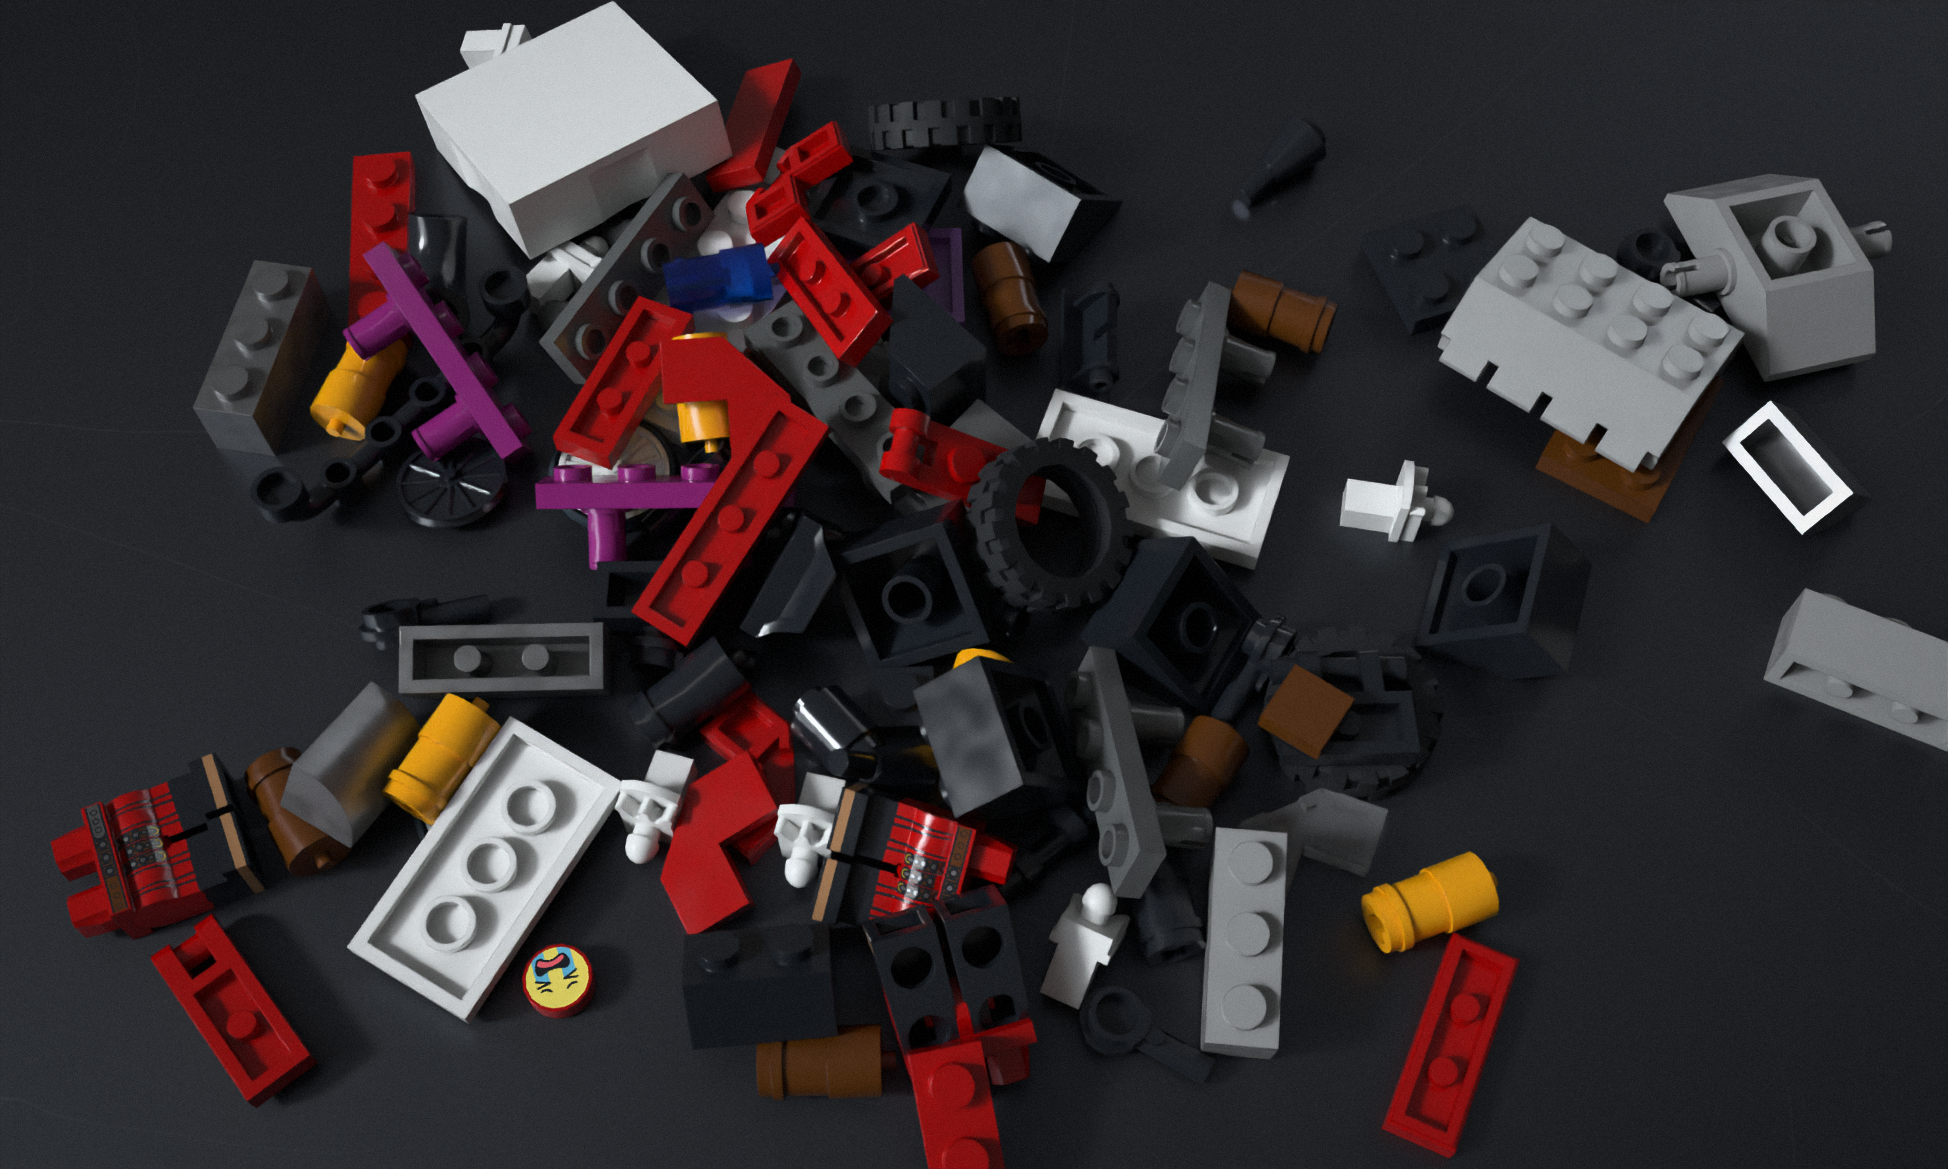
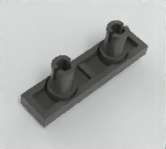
M684 172L668 173L634 218L622 219L619 217L612 218L606 222L602 238L607 242L608 246L612 247L571 301L550 300L541 306L538 312V323L541 329H547L548 331L539 343L574 384H585L638 296L650 300L656 297L716 216Z
M1209 281L1198 302L1191 299L1187 301L1179 317L1176 333L1183 335V337L1177 344L1169 365V371L1175 373L1176 377L1167 389L1161 409L1163 412L1168 413L1169 417L1162 425L1154 446V453L1161 456L1157 482L1178 491L1182 489L1205 452L1220 456L1250 470L1254 466V461H1257L1265 442L1264 432L1253 430L1216 414V408L1213 407L1219 371L1252 383L1257 388H1261L1265 384V379H1268L1271 374L1276 353L1270 350L1266 351L1228 334L1229 329L1226 328L1231 289Z
M793 300L743 330L745 345L796 401L797 406L830 427L831 433L829 438L863 474V487L868 494L877 498H885L893 505L915 490V488L890 480L879 474L882 455L885 451H890L894 434L889 431L892 411L895 408L857 368L846 364L836 357L801 308ZM918 444L916 457L923 463L926 447Z
M1090 646L1078 671H1072L1067 679L1064 694L1065 705L1073 713L1077 731L1075 741L1076 754L1084 762L1088 780L1087 803L1089 809L1095 811L1100 833V861L1108 868L1114 896L1140 899L1167 855L1165 846L1186 848L1196 852L1203 851L1206 848L1204 842L1209 843L1211 839L1213 820L1210 810L1206 807L1199 806L1195 808L1155 802L1151 794L1139 743L1174 749L1177 745L1176 739H1181L1184 730V716L1181 708L1130 701L1125 692L1115 649Z

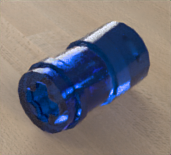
M763 242L719 249V253L683 259L682 256L673 258L674 261L662 263L670 306L690 313L693 316L695 312L727 306L733 309L774 301L771 278H777L776 275L779 273L780 267L779 262L767 263Z

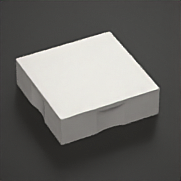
M614 1L415 95L438 151L470 188L476 190L488 200L496 220L530 260L605 222L623 208L651 196L668 173L684 172L688 179L733 157L718 100Z

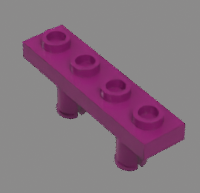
M384 241L363 255L388 291L386 294L388 301L343 330L348 343L361 359L368 361L407 333L411 332L414 335H418L457 393L454 396L457 401L456 403L411 432L424 454L431 461L435 462L478 432L482 436L486 435L502 460L514 466L536 453L525 438L533 433L530 424L513 402L504 406L491 388L499 382L496 374L478 351L472 355L467 353L457 336L465 332L463 326L444 301L437 305L433 303L423 288L431 280L410 251L401 255Z
M708 463L682 465L681 475H656V465L652 464L617 466V475H592L591 465L572 464L554 466V476H546L535 484L536 509H581V512L587 513L590 569L597 570V561H627L625 512L631 511L632 508H699L720 476L719 465ZM798 483L782 507L795 506L798 500ZM753 552L743 568L752 567Z

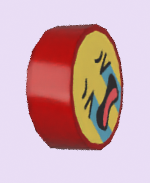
M566 944L550 945L536 952L526 964L522 976L523 990L533 1008L543 1016L555 1019L571 1017L582 1011L592 1000L596 989L595 971L588 958L576 947Z

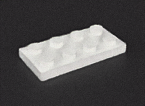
M1055 389L1036 439L1048 437L1050 442L1059 437L1067 438L1074 441L1073 447L1079 449L1086 446L1098 455L1096 461L1101 466L1108 465L1115 473L1117 479L1114 481V484L1118 491H1125L1130 507L1125 508L1127 520H1133L1135 535L1148 539L1194 536L1212 558L1255 570L1290 456L1262 449L1257 461H1254V466L1248 470L1240 464L1205 452L1182 489L1178 491L1157 482L1161 456L1154 453V446L1160 429L1166 420ZM1046 480L1041 507L1080 518L1069 496L1055 483Z
M509 716L347 948L470 1024L615 808L622 782Z

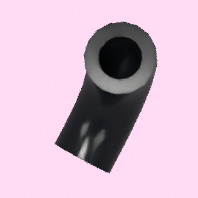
M409 212L406 252L410 251L431 280L423 288L435 305L444 301L449 306L466 332L470 322L466 293L468 218L448 213ZM465 332L457 336V338L461 339Z

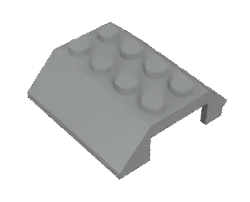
M1530 216L1476 276L1442 330V337L1437 347L1444 350L1439 359L1441 363L1474 382L1479 381L1490 363L1499 367L1488 383L1487 389L1528 413L1532 412L1543 394L1553 398L1540 420L1583 445L1590 438L1597 425L1607 429L1595 452L1634 474L1640 464L1653 470L1668 449L1692 408L1714 378L1721 376L1743 344L1745 333L1727 324L1719 316L1705 312L1672 294L1664 286L1650 282L1624 268L1609 256L1597 253L1571 239L1556 227L1544 224Z

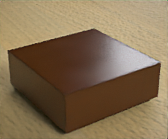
M1295 664L1260 715L1258 725L1315 760H1318L1351 710L1355 698Z

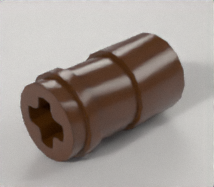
M1000 242L985 247L972 259L971 270L983 307L986 308L989 317V331L992 340L997 344L999 351L1005 355L1018 356L1031 353L1047 341L1049 323L1045 311L1041 309L1036 292L1038 288L1026 250L1020 244L1013 242Z
M1245 269L1242 270L1235 288L1231 289L1226 326L1264 339L1270 337L1300 347V351L1305 353L1312 351L1321 354L1332 329L1339 303L1328 300L1327 296L1321 294L1315 296L1285 286V282Z
M1204 715L1195 717L1169 755L1167 766L1154 785H1149L1152 797L1155 802L1195 808L1201 806L1210 809L1217 797L1225 793L1251 754L1249 745L1231 724Z
M283 747L269 751L249 765L244 774V780L247 784L246 792L253 803L258 805L267 821L268 833L289 872L293 876L298 877L312 876L333 868L349 854L352 848L347 847L280 806L292 765L302 755L297 748Z
M881 1024L838 1025V1036L757 1044L756 1071L758 1095L760 1098L773 1097L774 1101H785L786 1097L829 1096V1099L883 1097V1069H896V1051H883Z

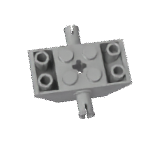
M1765 174L1668 193L1666 195L1664 203L1696 259L1679 263H1666L1660 272L1661 285L1667 289L1676 288V290H1671L1670 292L1681 299L1682 297L1713 291L1734 328L1745 333L1743 344L1764 382L1871 360L1876 353L1874 269L1868 259L1884 258L1890 253L1892 248L1890 230L1873 234L1876 231L1885 229L1887 225L1879 220L1866 225L1848 228L1820 180L1816 178Z

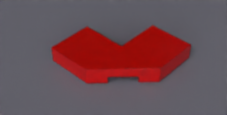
M831 121L788 148L776 164L780 174L769 189L758 188L746 203L745 208L750 235L761 249L785 236L801 215L811 220L805 191L854 161L847 135L837 121Z
M723 336L659 340L664 404L678 405L727 401L731 458L774 392L792 403L791 396Z
M750 690L699 730L701 739L727 762L746 750L754 754L780 805L797 804L794 734L791 732V723ZM778 816L726 847L752 867L778 840V837L774 835Z
M747 750L691 783L685 795L660 880L688 935L713 932L756 906L726 846L778 816L780 803L754 754Z

